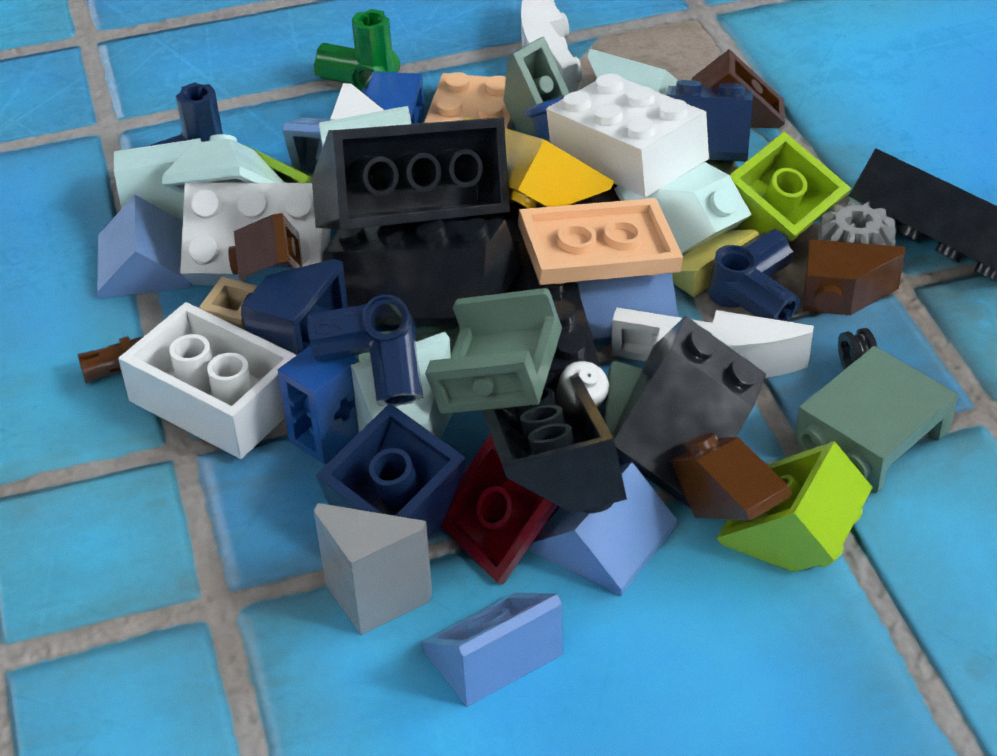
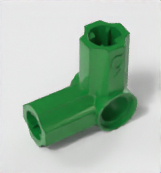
M375 9L357 12L352 18L355 49L329 43H322L317 48L316 58L313 63L316 76H320L321 79L352 84L362 92L363 87L369 86L373 71L398 72L400 70L399 57L392 50L389 18L384 15V11Z

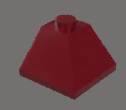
M489 435L464 472L441 527L497 583L504 584L557 505L506 478L492 437Z

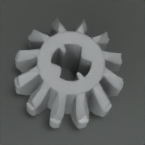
M850 200L846 207L836 204L832 206L830 212L822 215V220L818 226L817 240L895 246V220L886 217V210L883 208L872 209L869 202L864 205H856Z

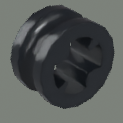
M868 328L858 329L855 335L849 331L840 333L838 337V353L844 370L873 346L877 347L874 335Z

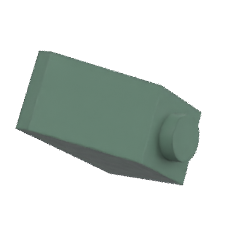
M544 36L508 55L503 98L517 132L531 136L537 135L531 118L525 116L524 110L570 93Z

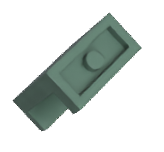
M542 288L457 299L453 310L460 327V332L451 353V358L430 360L425 372L440 413L446 414L539 404L562 331L550 291Z
M873 346L799 406L795 442L807 451L835 441L873 487L871 492L877 493L884 487L888 467L924 435L929 434L935 439L940 440L951 430L958 393L880 348Z

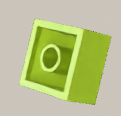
M785 131L730 174L732 181L752 214L738 225L736 229L756 230L759 235L776 229L787 237V241H793L851 190V187Z
M833 441L767 464L789 486L793 496L751 521L727 520L719 532L717 540L725 547L792 572L815 566L826 567L835 562L844 551L843 544L851 528L861 518L863 514L862 507L873 487L837 443Z

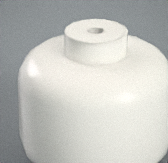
M586 361L573 362L566 366L560 375L556 388V402L563 411L578 417L576 401L569 376L578 373L598 410L609 391V381L603 370L597 365Z

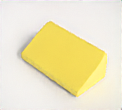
M752 229L730 230L691 250L683 256L681 272L672 273L673 284L692 297L700 294L709 288L716 251L726 245L742 246L758 236V231Z

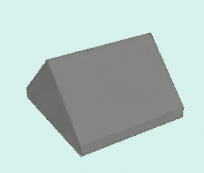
M317 503L314 515L325 584L361 635L430 602L432 582L426 521Z

